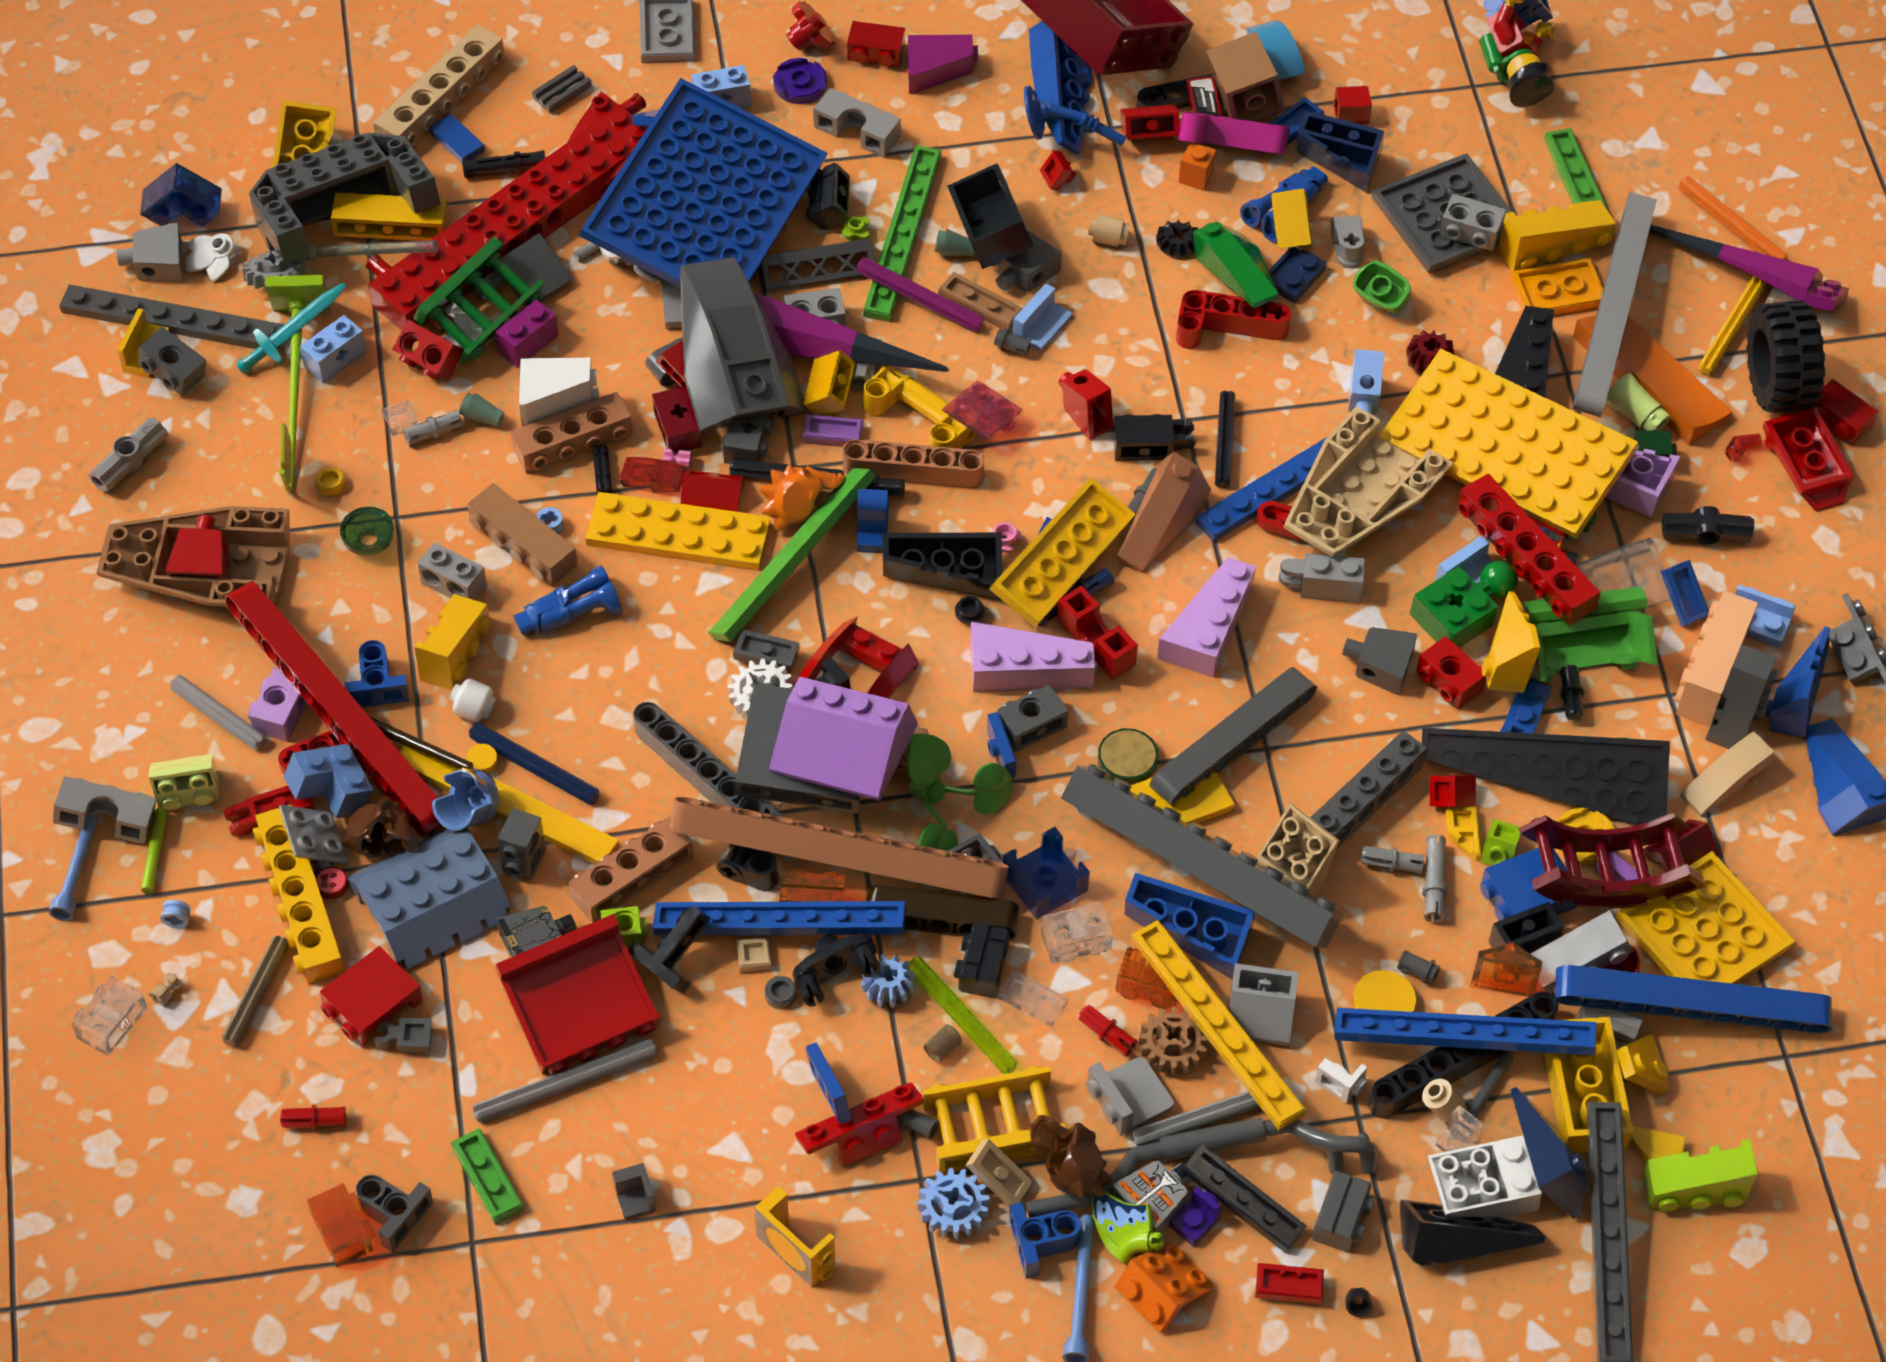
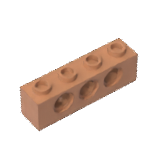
M614 392L511 430L512 449L525 473L541 470L550 464L570 459L574 455L588 450H593L592 448L595 445L607 444L631 435V416L618 392Z
M671 816L662 822H655L649 827L648 831L637 838L629 839L622 848L613 854L603 856L596 865L587 871L577 873L569 882L571 899L592 923L601 919L600 910L616 909L694 857L692 840L685 834L676 833L669 829ZM654 849L660 850L659 852L655 853L649 852ZM627 866H634L632 869H625ZM604 882L610 883L609 885H606V886H600V885H599V884L604 883Z

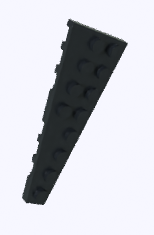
M1422 727V744L1427 748L1424 759L1426 761L1579 808H1588L1592 812L1598 811L1605 816L1635 825L1647 823L1667 815L1670 741Z

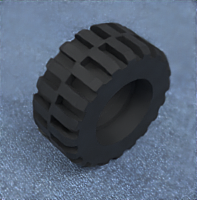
M1800 300L1761 304L1751 314L1752 318L1749 320V330L1747 331L1748 344L1746 345V353H1748L1747 366L1750 373L1749 379L1756 402L1763 410L1771 413L1810 409L1821 398V390L1824 387L1823 378L1825 376L1824 341L1821 336V326L1817 321V315L1809 304Z

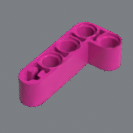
M1184 111L1182 113L1178 140L1285 154L1290 127Z

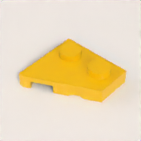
M1647 1035L1616 1050L1626 1080L1657 1094L1670 1090L1667 1080L1668 1070L1661 1061L1654 1035Z

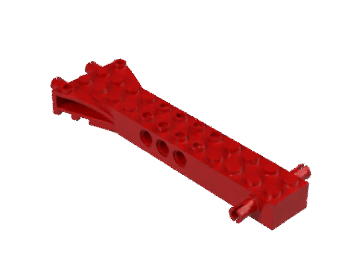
M601 91L598 96L592 99V104L580 119L566 144L391 267L378 254L373 255V258L370 257L366 263V268L377 276V278L368 283L372 306L401 331L407 320L419 324L413 319L417 308L494 236L503 243L499 252L501 259L538 233L545 239L600 200L648 128L633 125L632 115L646 107L645 99L641 95L639 96V93H635L622 104H617ZM488 266L480 271L482 273L481 277L484 278L494 268H489ZM467 283L461 289L464 297L473 291V285L470 286ZM448 301L442 308L444 309L451 303ZM443 311V313H444L452 322H454L453 317L450 316V315H448L445 311ZM428 320L426 323H424V324L422 325V327H423L424 325H426L428 322H431V321ZM436 321L431 322L441 332H446Z

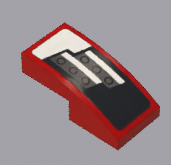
M1213 76L1187 79L1186 89L1191 104V112L1222 116Z

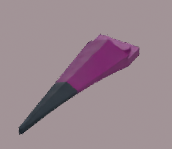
M1650 226V234L1681 243L1721 259L1812 307L1833 311L1847 299L1849 288L1841 286V283L1835 280L1822 281L1823 274L1818 268L1666 228Z
M756 294L791 357L816 359L841 350L853 361L859 363L942 372L949 371L942 364L771 297Z

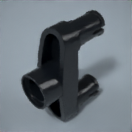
M859 933L839 939L836 935H824L815 942V952L794 968L792 977L796 987L803 994L805 1004L812 1007L816 1006L815 996L819 1004L824 1000V994L819 984L844 973L858 964L863 976L872 977L873 974L870 968L873 967L875 974H878L881 970V965L875 955V944L869 935Z

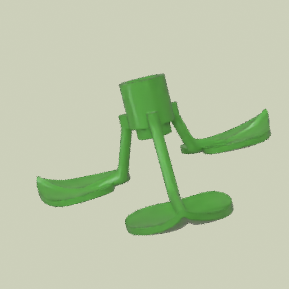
M913 733L909 741L907 760L908 774L911 779L909 791L914 798L922 800L921 806L927 808L939 822V824L929 823L923 829L918 845L949 851L958 846L957 835L954 831L946 830V821L934 809L931 803L942 800L945 792L975 796L974 809L977 812L987 815L994 814L1001 810L1009 801L1013 791V778L1002 765L988 763L983 765L975 774L973 781L975 790L945 786L940 781L939 774L945 772L950 766L951 752L949 746L945 741L934 735Z

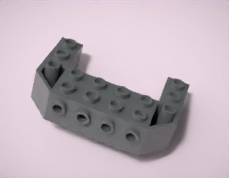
M378 133L356 135L342 143L329 145L325 149L305 154L287 163H280L271 169L265 170L249 192L257 226L269 251H276L284 263L310 254L303 227L331 216L335 193L402 196L414 214L441 205L434 176L404 136Z

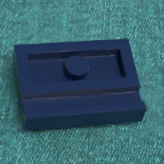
M1290 247L1271 267L1269 273L1278 294L1296 303L1326 270L1327 262L1305 249L1301 251L1297 247Z

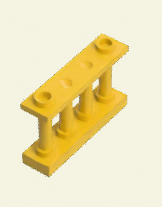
M1032 1066L1020 1072L950 1085L935 1084L929 1089H923L924 1110L936 1108L944 1141L942 1146L937 1147L936 1162L938 1170L942 1173L947 1172L949 1168H953V1170L967 1168L965 1165L980 1142L985 1139H990L1010 1160L1043 1154L1042 1152L1035 1151L1030 1138V1129H1020L1012 1094L1031 1091L1037 1117L1038 1115L1050 1117L1043 1089L1050 1087V1066L1042 1068ZM999 1096L1008 1132L1003 1135L991 1136L988 1134L980 1100ZM967 1102L976 1138L971 1141L959 1142L956 1140L949 1105Z

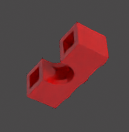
M1082 585L1058 600L1057 621L1075 640L1093 643L1094 661L1112 680L1136 665L1138 644L1120 625L1112 630L1108 629L1100 615V604Z

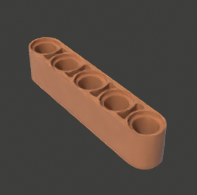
M852 439L843 446V470L847 475L853 468L870 469L874 475H879V478L905 479V482L964 488L978 487L984 480V456L976 450Z

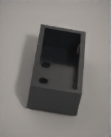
M998 163L947 186L982 269L995 266L1001 261L1016 254H1021L1034 246Z

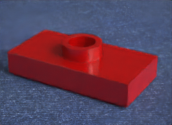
M1258 1263L1255 1298L1321 1305L1323 1300L1324 1269Z

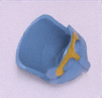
M460 768L444 775L445 782L451 785L449 795L437 798L432 802L434 815L442 826L449 830L457 831L485 824L492 819L500 802V794L496 782L491 775L480 769Z

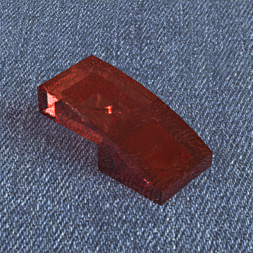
M627 457L619 481L623 487L649 486L653 493L679 492L683 481V473L687 469L684 465L666 460L647 457Z

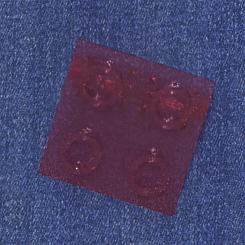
M979 380L942 408V411L986 440L1000 429L1002 431H1011L1016 423L1013 421V418L1023 410Z

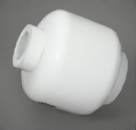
M469 678L462 685L455 684L449 700L454 702L452 711L455 715L476 723L480 722L482 718L488 719L496 697H493L491 687Z

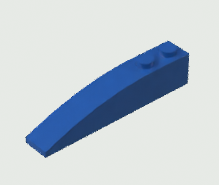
M1041 21L1029 29L1031 68L1035 92L1041 102L1052 103L1085 113L1084 106L1089 102L1090 96L1087 92V87L1092 84L1091 67ZM1050 115V118L1045 119L1048 128L1059 145L1076 155L1081 153L1084 128L1079 127V123L1054 115Z

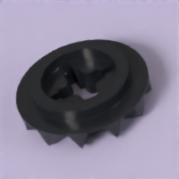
M1179 219L1175 223L1167 221L1165 226H1159L1156 243L1160 250L1167 255L1174 257L1191 255L1195 252L1193 231L1197 230L1198 227H1192L1190 221L1186 223H1181ZM1174 233L1178 236H1183V240H1180L1178 237L1174 238Z

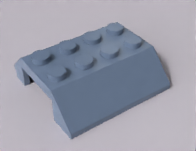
M445 829L418 842L419 850L416 853H409L404 849L347 877L348 884L360 904L365 903L385 936L388 951L398 965L404 963L407 970L428 960L424 949L428 948L432 957H435L456 946L452 935L456 934L459 941L463 943L484 932L480 921L484 920L487 927L491 929L497 926V918L508 915L506 911L509 910L510 903L500 880L468 829L457 831Z

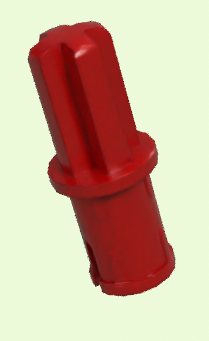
M1086 1005L1078 1015L1079 1021L1099 1035L1098 1039L1100 1041L1105 1040L1121 1052L1124 1057L1128 1056L1132 1051L1122 1041L1126 1042L1133 1049L1135 1048L1138 1040L1118 1027L1115 1019L1109 1020L1093 1006Z
M315 1104L312 1105V1108L282 1109L280 1113L281 1127H312L313 1131H316L317 1127H346V1107L317 1108Z

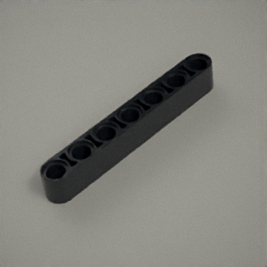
M1541 991L1495 1016L1555 1020L1559 1003L1555 1001L1553 994ZM1538 1009L1544 1010V1011L1547 1012V1014H1542V1013L1538 1012L1537 1010H1538ZM1439 1046L1378 1079L1371 1090L1369 1109L1378 1118L1386 1119L1423 1100V1090L1431 1081L1445 1079L1452 1084L1499 1058L1503 1052H1510V1050ZM1459 1052L1467 1053L1469 1057H1463ZM1432 1067H1440L1444 1071H1436ZM1412 1081L1416 1083L1417 1086H1410L1405 1082ZM1379 1096H1387L1391 1100L1384 1101Z

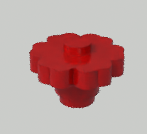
M799 1L791 8L797 22L790 27V31L786 35L797 50L807 49L813 43L824 50L829 49L836 43L835 37L829 31L830 28L825 19L818 12H815L811 5L805 1Z

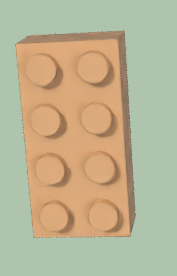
M1723 591L1719 601L1713 600L1707 621L1702 626L1697 645L1693 648L1688 667L1685 668L1679 683L1680 686L1674 699L1675 702L1679 703L1676 715L1708 727L1711 726L1732 665L1748 635L1758 602L1727 591Z

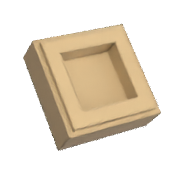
M768 937L737 940L740 973L771 970Z

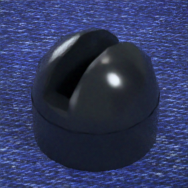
M1361 1287L1351 1288L1347 1292L1345 1303L1349 1314L1362 1317L1371 1312L1373 1303L1368 1290ZM1356 1298H1362V1304L1356 1305Z

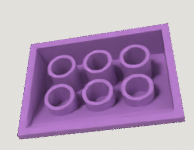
M799 676L786 701L769 770L771 773L880 801L918 723L908 703Z

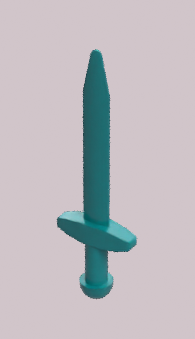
M341 283L322 293L271 336L267 337L260 330H254L255 338L260 346L244 359L240 358L237 361V368L243 374H247L252 371L250 368L266 355L281 364L283 359L278 347L330 306L344 290L346 284Z

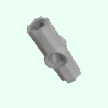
M153 417L151 419L148 418L130 436H122L116 439L113 444V451L88 473L89 479L96 488L102 492H108L124 476L141 470L144 464L143 459L168 437L167 430L160 421Z

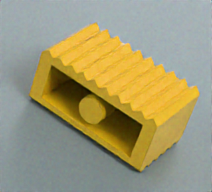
M838 350L813 359L814 364H812L810 382L807 383L808 387H806L807 391L805 392L803 404L815 415L827 416L832 413L836 414L840 410L844 411L856 362L843 351Z

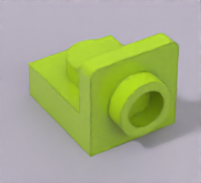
M1493 819L1480 861L1492 866L1513 858L1521 838L1520 826Z

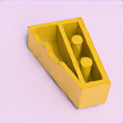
M453 594L438 614V619H441L436 627L430 625L426 630V634L429 635L424 643L418 641L414 646L420 681L453 690L455 684L464 679L467 672V664L471 657L474 658L479 649V641L483 634L488 633L492 622L486 603Z

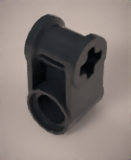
M729 844V852L724 860H720L717 864V870L724 877L741 882L760 891L773 889L779 881L776 858L770 852Z

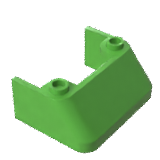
M1630 610L1585 616L1570 626L1563 619L1532 623L1536 627L1541 648L1529 678L1537 682L1551 681L1552 675L1557 674V671H1560L1565 665H1575L1578 668L1614 663L1620 664L1621 669H1631L1639 667L1638 662L1658 664L1653 618L1651 615Z

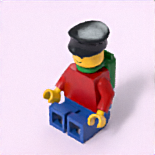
M1484 0V8L1487 11L1485 16L1491 33L1482 36L1479 43L1488 70L1496 74L1498 81L1509 86L1510 102L1514 106L1520 108L1529 107L1542 101L1555 88V84L1550 78L1551 69L1548 64L1540 61L1538 51L1543 43V37L1553 38L1555 34V28H1552L1553 22H1547L1554 18L1548 0ZM1541 19L1542 21L1537 23L1536 35H1534L1531 24Z

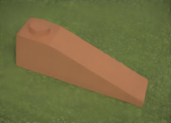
M1172 452L1159 463L1116 556L1117 559L1142 572L1201 513L1211 488L1198 465L1176 452Z

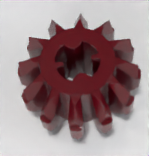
M1434 329L1429 334L1422 330L1420 335H1413L1407 346L1406 354L1408 366L1414 367L1415 374L1424 372L1440 349L1455 355L1453 341L1446 340L1445 333L1437 335Z

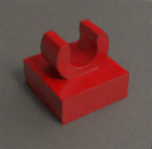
M1053 150L1040 168V172L1051 190H1059L1064 182L1071 183L1077 175L1076 172H1072L1071 163L1066 160L1062 151Z

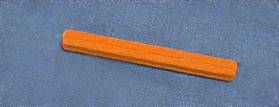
M1685 176L1681 179L1678 186L1680 191L1754 250L1761 254L1786 260L1787 254L1694 179L1690 176Z

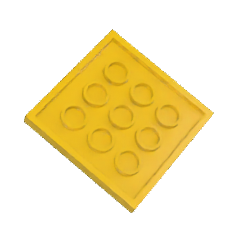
M1713 851L1690 865L1703 876L1705 887L1667 901L1665 896L1648 899V905L1623 908L1616 915L1618 922L1661 970L1671 977L1738 984L1791 949L1795 943V940Z

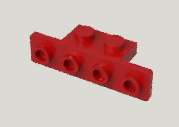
M909 1082L850 1108L851 1121L841 1124L834 1115L796 1132V1140L806 1154H812L835 1144L838 1159L845 1167L902 1142L896 1116L924 1104V1099L913 1083Z

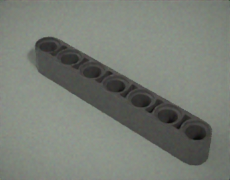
M1295 667L1289 668L1160 769L1152 778L1149 784L1150 788L1172 807L1176 806L1174 803L1181 797H1187L1191 791L1193 792L1196 789L1194 786L1204 778L1209 779L1212 771L1218 774L1304 706L1315 694L1317 686Z
M642 702L635 707L633 715L635 732L638 738L710 802L783 817L764 799L739 795L727 796L735 794V773L655 703Z

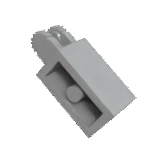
M1305 553L1304 559L1286 558V560L1283 559V562H1281L1279 582L1286 587L1301 588V598L1360 603L1364 579V558L1331 557L1330 555Z

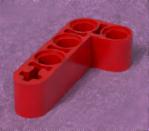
M1189 290L1184 293L1181 300L1176 342L1179 346L1186 349L1195 348L1201 342L1203 329L1269 340H1282L1289 333L1291 310L1285 304L1268 302L1254 308L1239 296Z

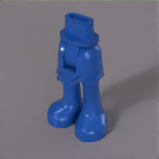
M1314 166L1309 170L1303 169L1299 173H1295L1279 182L1278 188L1275 191L1242 205L1240 208L1241 218L1247 226L1252 228L1257 227L1261 223L1264 237L1275 243L1277 238L1273 210L1269 211L1272 208L1271 194L1304 188L1307 192L1309 204L1316 197L1317 193L1323 189V184L1328 181V177Z
M600 565L571 586L567 587L564 583L560 588H556L553 592L537 599L532 604L524 606L525 611L513 616L521 634L524 635L533 630L536 634L540 633L539 628L542 631H551L565 626L583 613L599 607H604L611 615H617L623 611L613 584L609 581L604 567ZM592 592V593H590V594L584 596L583 598H581V599H579V600H577V601H575V602L572 603V600H573V599H575V598H577V597H579V596H581V595H584V594H586V593Z

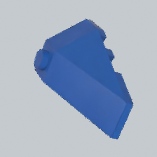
M1833 719L1810 725L1805 739L1809 761H1811L1813 768V784L1817 790L1818 812L1832 836L1885 820L1886 782L1882 775Z

